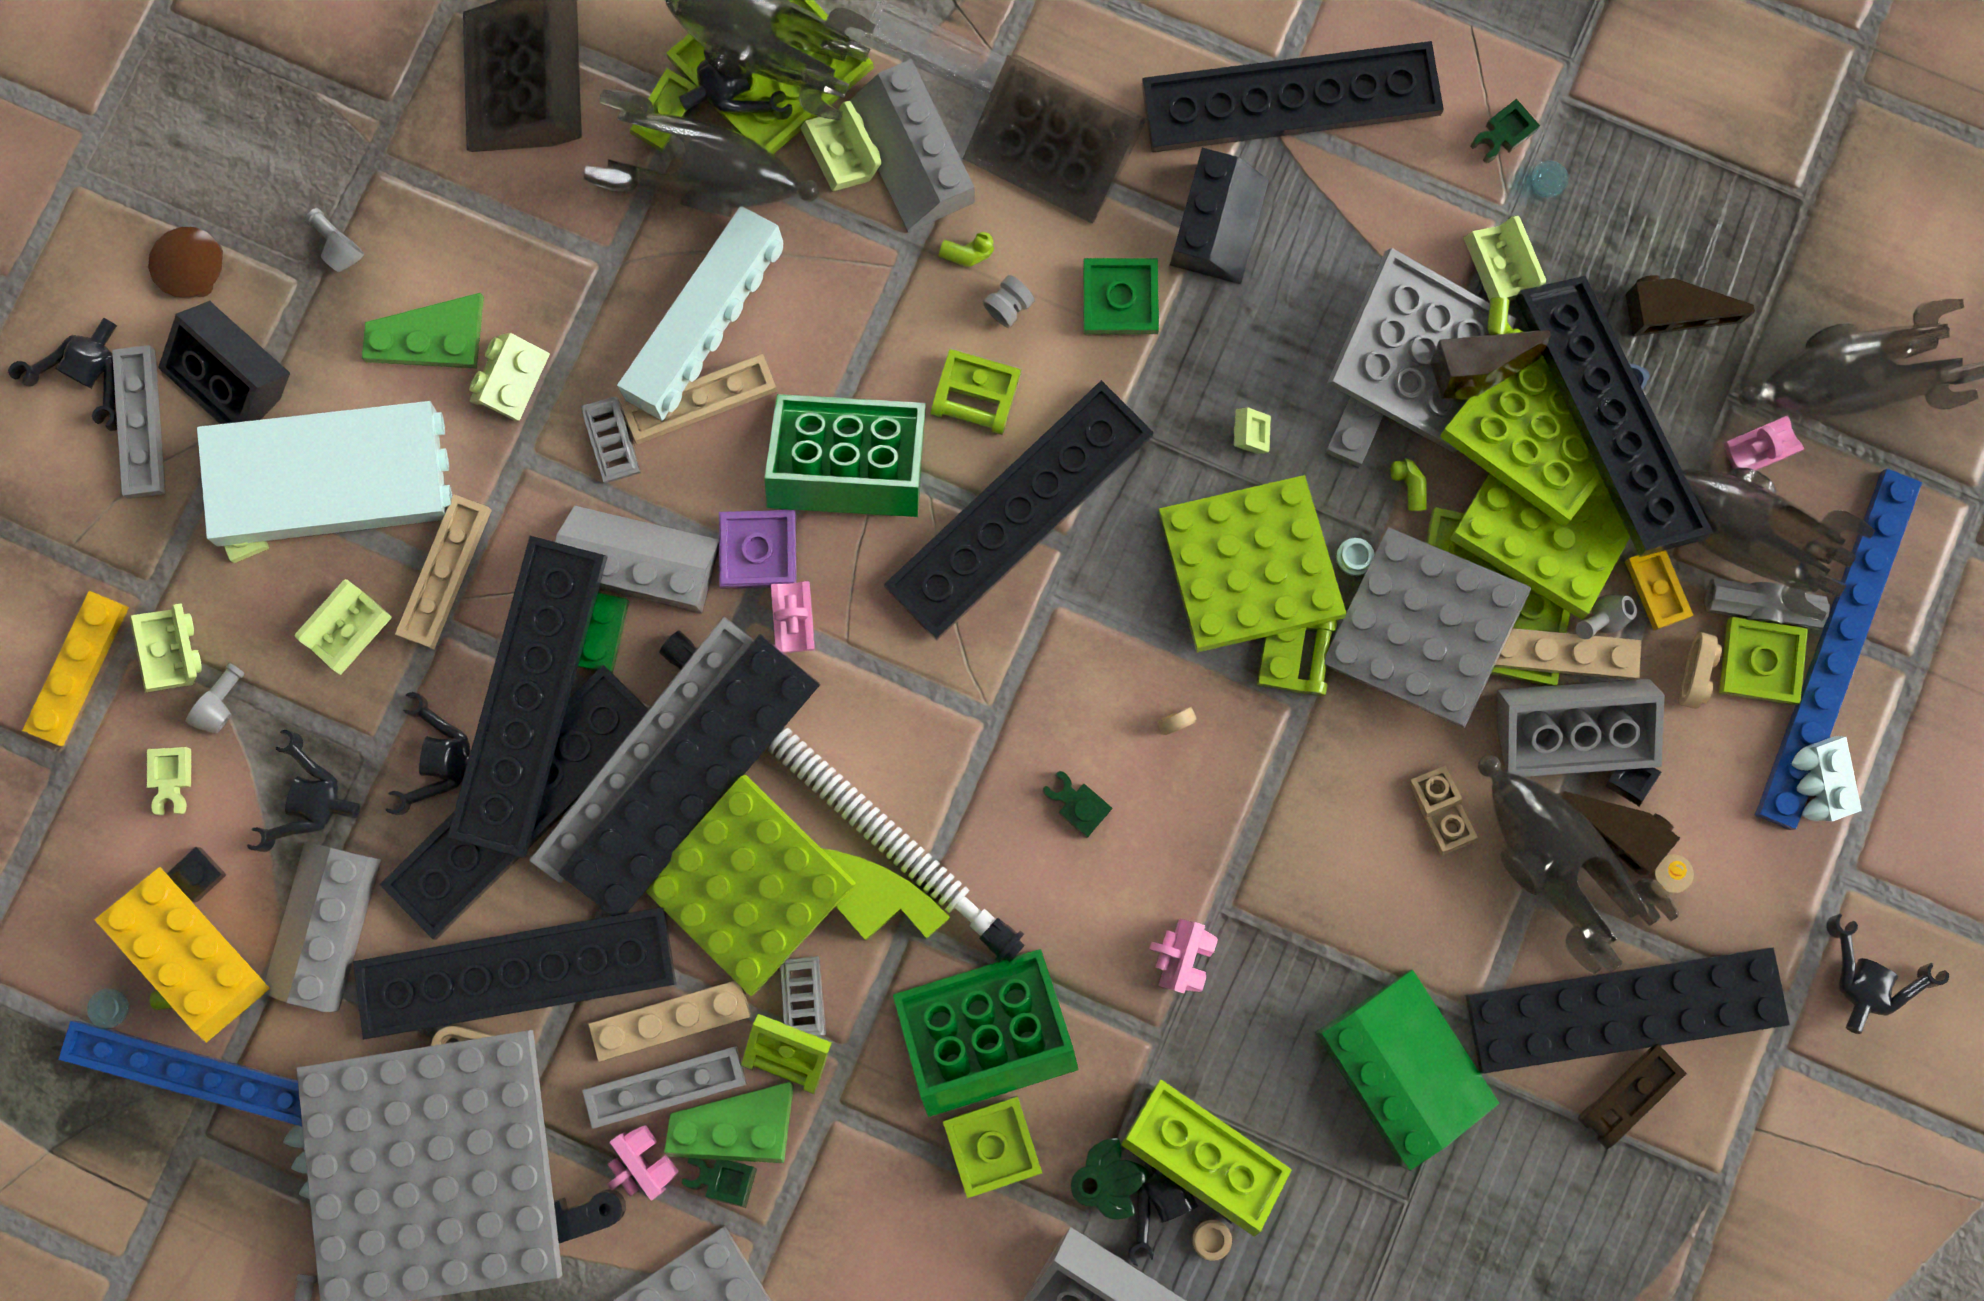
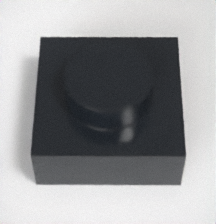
M1654 767L1615 770L1606 787L1640 807L1662 772Z
M201 847L192 849L167 873L192 902L201 900L226 876L225 872Z

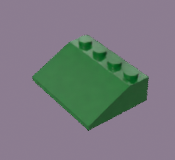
M777 394L764 478L767 508L918 517L926 403Z
M1041 949L1016 956L1010 963L1007 960H1003L1000 963L996 962L893 994L920 1097L928 1117L1079 1070L1075 1051Z
M1413 969L1315 1031V1034L1399 1165L1409 1171L1443 1150L1500 1104Z

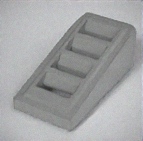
M611 397L581 406L603 482L608 483L640 474L624 411L618 397ZM611 414H614L615 416L609 419L595 422V419L600 417H604ZM616 427L619 429L618 433L600 437L598 433ZM623 442V448L604 453L603 447ZM627 456L629 462L608 468V461Z
M819 956L787 959L780 966L784 1024L815 1036L826 1035ZM812 969V976L790 979V971ZM813 984V992L792 994L791 986ZM814 1000V1008L793 1010L792 1002ZM815 1016V1024L794 1025V1018Z

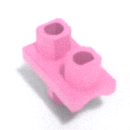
M1788 415L1723 444L1727 451L1726 456L1739 478L1804 450L1802 443L1793 432Z
M810 582L771 584L775 646L783 653L815 651Z
M1179 919L1175 933L1166 930L1162 944L1151 942L1149 949L1159 953L1155 968L1163 970L1158 986L1185 993V990L1196 992L1203 990L1206 972L1192 968L1197 953L1211 957L1218 941L1217 937L1204 930L1205 925Z
M646 1125L628 1134L626 1132L619 1134L610 1141V1144L628 1169L624 1168L617 1157L607 1165L616 1177L607 1185L611 1190H614L622 1184L629 1196H632L640 1190L631 1178V1176H634L652 1201L666 1190L664 1186L679 1171L667 1155L652 1166H649L642 1153L657 1141Z

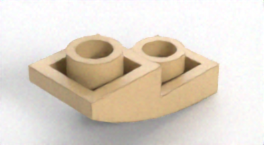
M1446 765L1410 780L1418 806L1441 856L1477 841L1478 836L1461 805L1463 798Z

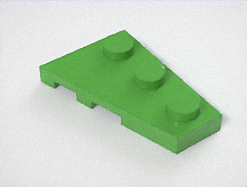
M477 293L365 322L362 359L369 363L477 369L483 295Z
M792 1082L671 1113L664 1153L667 1157L784 1163L794 1088Z

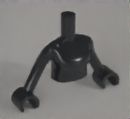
M736 11L728 13L724 19L727 33L715 50L696 69L699 87L679 96L683 108L688 110L707 100L715 108L723 112H771L777 119H788L793 111L792 105L788 104L783 108L776 107L778 103L783 102L786 98L783 91L773 93L770 101L733 100L736 96L751 89L734 56L731 55L722 60L734 41L742 40L747 34L746 25H741L739 28L731 27L740 21V14Z
M103 318L91 338L71 335L54 352L36 364L30 366L26 362L16 361L9 367V376L14 380L19 379L22 373L27 371L26 375L22 378V383L28 387L37 384L39 374L58 363L59 365L55 368L56 370L91 389L100 374L104 372L103 406H99L93 411L92 419L95 423L101 424L104 418L110 415L106 428L109 431L117 430L113 355L105 346L117 325L108 319Z
M409 692L406 696L418 699V708L414 711H403L410 716L421 717L440 733L452 739L425 737L420 755L419 774L421 776L438 777L444 781L432 783L407 794L398 791L389 792V795L399 796L402 800V804L398 809H385L388 813L395 815L407 813L411 804L459 787L463 781L471 752L467 735L428 708L427 700L415 692Z
M289 730L280 731L281 734L289 736V745L286 748L276 747V750L291 755L307 773L319 779L309 780L297 776L293 780L285 804L286 815L301 817L307 821L291 822L269 830L259 827L252 828V831L259 832L262 838L257 846L247 844L250 850L267 852L273 848L275 839L294 834L320 831L328 824L333 813L350 818H357L360 813L359 803L338 799L337 779L302 751L303 738L300 734Z
M1841 913L1828 919L1826 923L1828 933L1834 938H1840L1842 969L1839 981L1840 992L1854 1004L1846 1025V1029L1850 1032L1861 1034L1870 1013L1888 1016L1904 1006L1925 988L1937 987L1948 982L1949 973L1946 970L1940 971L1934 979L1931 974L1933 963H1929L1918 969L1915 981L1892 997V989L1898 979L1896 973L1866 958L1858 959L1857 965L1855 963L1852 934L1858 930L1856 921L1849 922L1845 926V930H1843L1840 926Z
M1151 1165L1153 1173L1138 1190L1136 1242L1130 1246L1128 1252L1131 1262L1137 1267L1138 1264L1134 1259L1136 1249L1141 1247L1147 1249L1151 1260H1153L1154 1256L1152 1249L1148 1245L1150 1201L1155 1206L1161 1223L1179 1217L1198 1207L1190 1192ZM1224 1217L1227 1222L1232 1224V1221Z

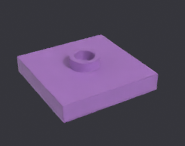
M795 510L719 512V586L721 589L770 588L771 584L797 583Z

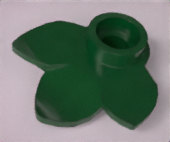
M1109 1138L1099 1142L1089 1150L1086 1166L1079 1169L1071 1180V1192L1080 1204L1088 1207L1096 1206L1105 1217L1120 1220L1135 1214L1129 1196L1142 1187L1148 1177V1170L1136 1162L1125 1159L1120 1160V1140L1118 1138ZM1089 1178L1095 1179L1098 1184V1188L1093 1194H1087L1083 1189V1183Z

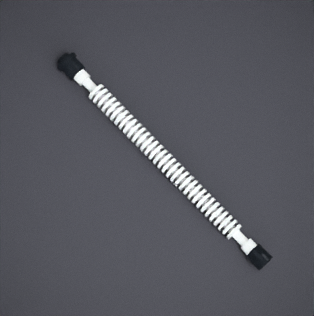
M679 630L667 639L659 653L681 670L698 648ZM786 728L783 732L781 731L768 748L771 754L777 752L775 757L779 761L785 758L783 765L786 767L793 763L790 768L793 774L801 770L797 775L801 781L808 776L804 783L808 787L815 783L812 788L813 792L817 794L823 789L819 797L825 800L830 796L826 802L830 807L837 802L838 804L834 808L837 813L845 809L841 815L843 819L847 820L852 815L853 817L850 819L849 824L853 827L859 822L860 824L856 828L859 833L867 829L863 835L867 840L874 835L875 837L871 841L872 845L877 846L882 842L878 848L881 853L890 849L886 857L891 860L896 855L897 858L893 862L896 866L904 862L905 864L900 869L904 873L911 868L912 871L908 875L911 880L917 875L920 876L915 883L920 887L926 882L927 884L923 888L926 893L933 888L934 892L930 895L931 898L935 900L941 895L942 898L938 901L941 907L946 902H949L950 904L945 909L948 913L955 908L971 922L969 927L981 936L979 939L997 956L995 960L998 963L1003 958L1009 963L1025 946L1020 941L1024 935L1022 931L1017 933L999 918L995 919L987 910L981 911L965 897L970 891L966 886L961 891H958L962 885L959 880L952 885L951 881L955 877L951 873L946 878L943 877L947 869L942 867L937 872L936 868L940 864L937 860L929 865L928 863L932 859L929 853L922 858L921 855L925 851L922 847L914 851L918 843L912 840L908 845L906 844L910 838L909 835L905 833L899 838L903 831L900 827L891 831L895 823L890 820L885 825L884 823L888 817L884 813L877 818L881 811L877 807L870 812L869 810L873 806L870 800L862 805L866 797L861 793L855 798L858 793L855 787L847 791L851 786V783L847 780L840 785L844 777L838 774L833 778L836 770L831 767L826 771L829 764L826 761L819 764L822 757L818 754L812 757L814 750L811 748L805 750L807 744L804 741L797 744L800 738L796 734L790 738L793 732L789 728Z

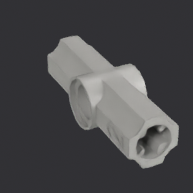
M1714 578L1709 581L1704 596L1706 612L1747 618L1749 620L1820 630L1824 628L1825 622L1829 617L1830 604L1827 601V596L1786 590L1785 585L1778 583L1754 582L1746 584Z

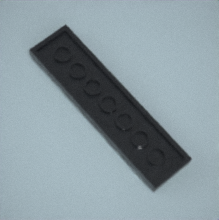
M1432 41L1144 77L1141 83L1152 153L1441 116L1444 111Z
M1586 276L1520 290L1515 299L1531 332L1550 331L1551 338L1542 355L1639 557L1706 540L1713 531Z
M1101 380L884 584V587L937 641L1150 440L1154 432Z
M529 536L447 838L521 858L526 857L608 556Z
M759 634L561 867L558 874L611 916L626 914L670 863L673 851L740 776H743L816 691L820 683L763 635Z
M604 665L569 698L529 848L570 809L649 710ZM454 812L379 884L433 940H437L520 858L447 838Z
M664 907L353 961L363 1040L677 985Z
M1774 947L1465 995L1479 1072L1482 1074L1654 1047L1656 1044L1662 1046L1790 1025Z

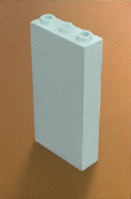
M431 401L197 427L207 539L217 547L246 542L252 543L443 520L448 506L451 505L450 485H444L443 471H449L448 455L446 448H440L439 435H445L444 418L442 412L436 411Z

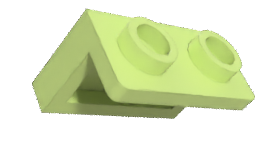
M851 101L843 102L836 113L805 120L800 128L832 191L870 182L881 165L879 151L871 142L864 128L862 117L856 112Z
M1519 216L1511 217L1500 226L1472 231L1464 237L1489 300L1494 297L1507 298L1509 301L1516 300L1515 298L1520 290L1541 286L1546 283L1544 273Z
M512 333L502 334L498 338L494 337L485 352V357L488 358L483 372L478 371L470 384L469 390L473 392L470 402L476 405L482 404L514 421H520L550 353Z
M345 579L296 632L295 638L310 648L332 670L341 675L389 622L392 616L365 592Z
M180 603L173 604L171 610L131 615L130 622L145 693L193 685L197 677L196 673L202 671L198 650H191L189 636H194L191 614H184L182 604Z

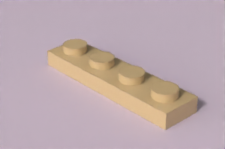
M763 354L697 378L693 382L689 381L682 392V398L678 407L673 412H668L663 421L633 404H628L622 408L635 442L638 445L775 393L777 388Z
M453 494L451 505L446 510L395 635L435 649L492 511L489 507Z
M1512 628L1494 667L1636 680L1640 678L1641 640L1601 636L1582 639L1578 634Z
M732 981L590 1023L589 1028L598 1062L743 1020L751 1017L744 989L736 981Z

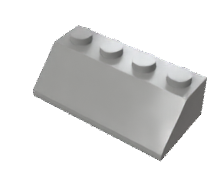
M912 59L878 73L849 100L856 112L862 117L864 128L871 142L879 151L881 165L878 168V172L908 233L975 203V187Z
M574 506L557 533L555 540L557 543L608 556L599 587L601 590L693 612H703L719 551L718 539Z
M1650 679L1497 690V728L1507 777L1662 767L1665 695Z
M305 841L265 983L270 989L265 995L289 1004L322 1012L339 1011L381 859Z
M1070 1227L1054 1248L1023 1301L1187 1300L1182 1299L1160 1285L1156 1280L1146 1276L1120 1257L1115 1256L1093 1242L1089 1237Z

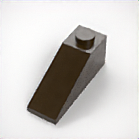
M1650 275L1638 279L1625 294L1633 336L1743 323L1755 312L1753 304L1675 278L1660 279L1658 275Z
M1550 331L1440 339L1431 359V366L1441 399H1468L1473 396H1479L1541 358L1551 338Z
M1567 791L1557 793L1551 798L1555 805L1639 875L1652 874L1680 840V837L1672 832L1673 825L1666 818L1656 813L1652 815L1649 812Z

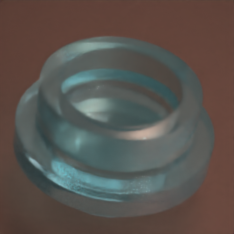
M1555 161L1541 162L1531 174V185L1534 191L1539 196L1547 198L1560 195L1566 189L1569 181L1566 169Z
M102 989L96 992L89 1000L87 1007L90 1020L101 1028L118 1026L125 1020L129 1011V1003L126 996L117 989Z

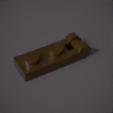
M1656 1044L1654 1047L1649 1048L1593 1104L1583 1110L1578 1116V1120L1586 1128L1591 1127L1599 1135L1597 1140L1605 1149H1609L1687 1073L1659 1044ZM1609 1110L1618 1117L1612 1125L1603 1118Z

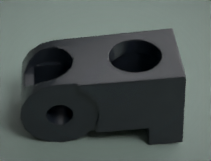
M603 1190L593 1196L590 1201L568 1208L565 1198L554 1201L559 1244L616 1224L624 1216L626 1210V1201L623 1195L616 1190Z

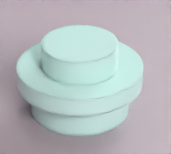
M1350 538L1339 546L1336 553V561L1344 573L1351 576H1359L1367 572L1375 554L1372 546L1367 541L1360 538Z

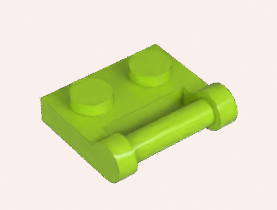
M949 349L930 414L941 418L944 414L992 428L991 432L1003 435L1020 379L1021 369ZM953 391L998 404L997 413L994 414L947 400L949 392Z
M1337 620L1264 637L1257 685L1315 696H1326L1328 684L1324 683L1327 667L1325 658L1330 648L1331 635L1336 633ZM1306 630L1317 631L1309 680L1298 679Z
M758 1014L752 1025L741 1066L753 1070L754 1067L802 1085L804 1086V1091L815 1094L832 1042Z

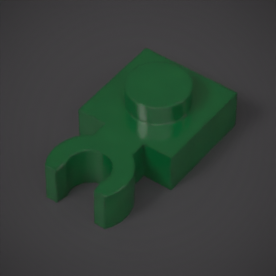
M1516 98L1488 120L1486 127L1489 131L1479 133L1474 138L1470 147L1474 149L1479 144H1487L1491 151L1486 154L1483 161L1484 163H1489L1496 158L1501 146L1510 153L1537 132L1540 125Z
M1058 771L1055 776L1063 782V790L1056 793L1045 786L1043 793L1050 800L1062 801L1065 805L1058 813L1088 838L1113 808L1084 783L1075 791L1072 788L1069 776L1062 771Z
M688 1158L687 1163L699 1167L700 1175L695 1180L683 1178L681 1183L692 1190H700L708 1186L706 1198L746 1208L757 1171L755 1167L729 1160H716L712 1169L701 1159Z

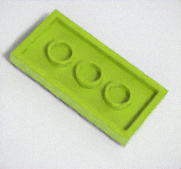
M1161 1079L1154 1086L1121 1144L1253 1237L1261 1232L1292 1171L1287 1165Z

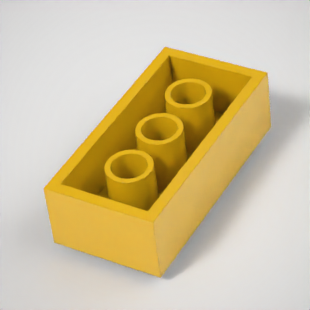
M161 867L157 868L94 919L186 1024L206 1043L270 989Z

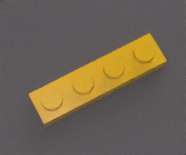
M88 591L22 731L53 744L64 746L129 609L128 606Z

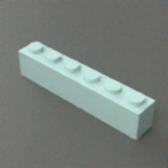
M742 206L739 207L617 384L625 401L661 421L664 420L668 412H673L678 407L682 398V392L689 381L693 382L699 376L703 366L702 362L708 353L718 348L725 328L730 321L733 322L739 317L743 309V302L751 291L754 292L758 289L763 279V273L770 262H775L781 255L783 239L778 225Z

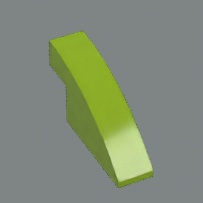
M822 849L856 882V885L836 907L865 940L870 939L901 910L927 939L950 919L928 895L891 870L858 856L830 849Z

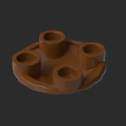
M179 227L166 232L155 242L149 254L148 269L153 282L169 295L183 298L205 297L212 292L213 284H215L222 271L223 249L208 232L196 227Z

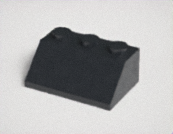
M1202 147L1170 266L1241 284L1269 180L1237 156Z
M211 301L175 315L158 366L167 377L219 424L261 420L281 399L290 376V372Z

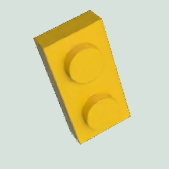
M1666 550L1642 557L1637 555L1625 561L1654 631L1694 616Z

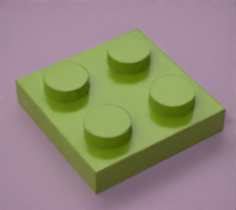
M1736 617L1727 619L1719 694L1789 705L1800 704L1808 629Z
M1018 1096L943 1120L967 1198L1042 1174Z

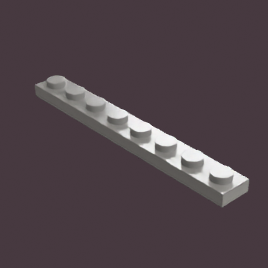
M723 616L530 857L529 861L561 884L564 880L558 874L561 867L735 664L754 639Z

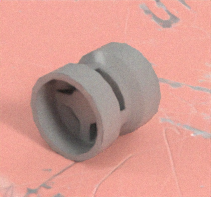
M1008 275L1000 283L998 293H990L983 300V305L997 322L1009 328L1017 320V313L1022 309H1028L1035 302V299L1021 281L1012 275Z

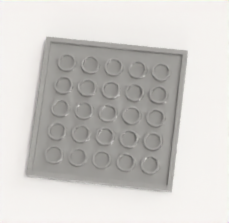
M533 1030L296 1068L320 1301H409L556 1279L563 1276Z

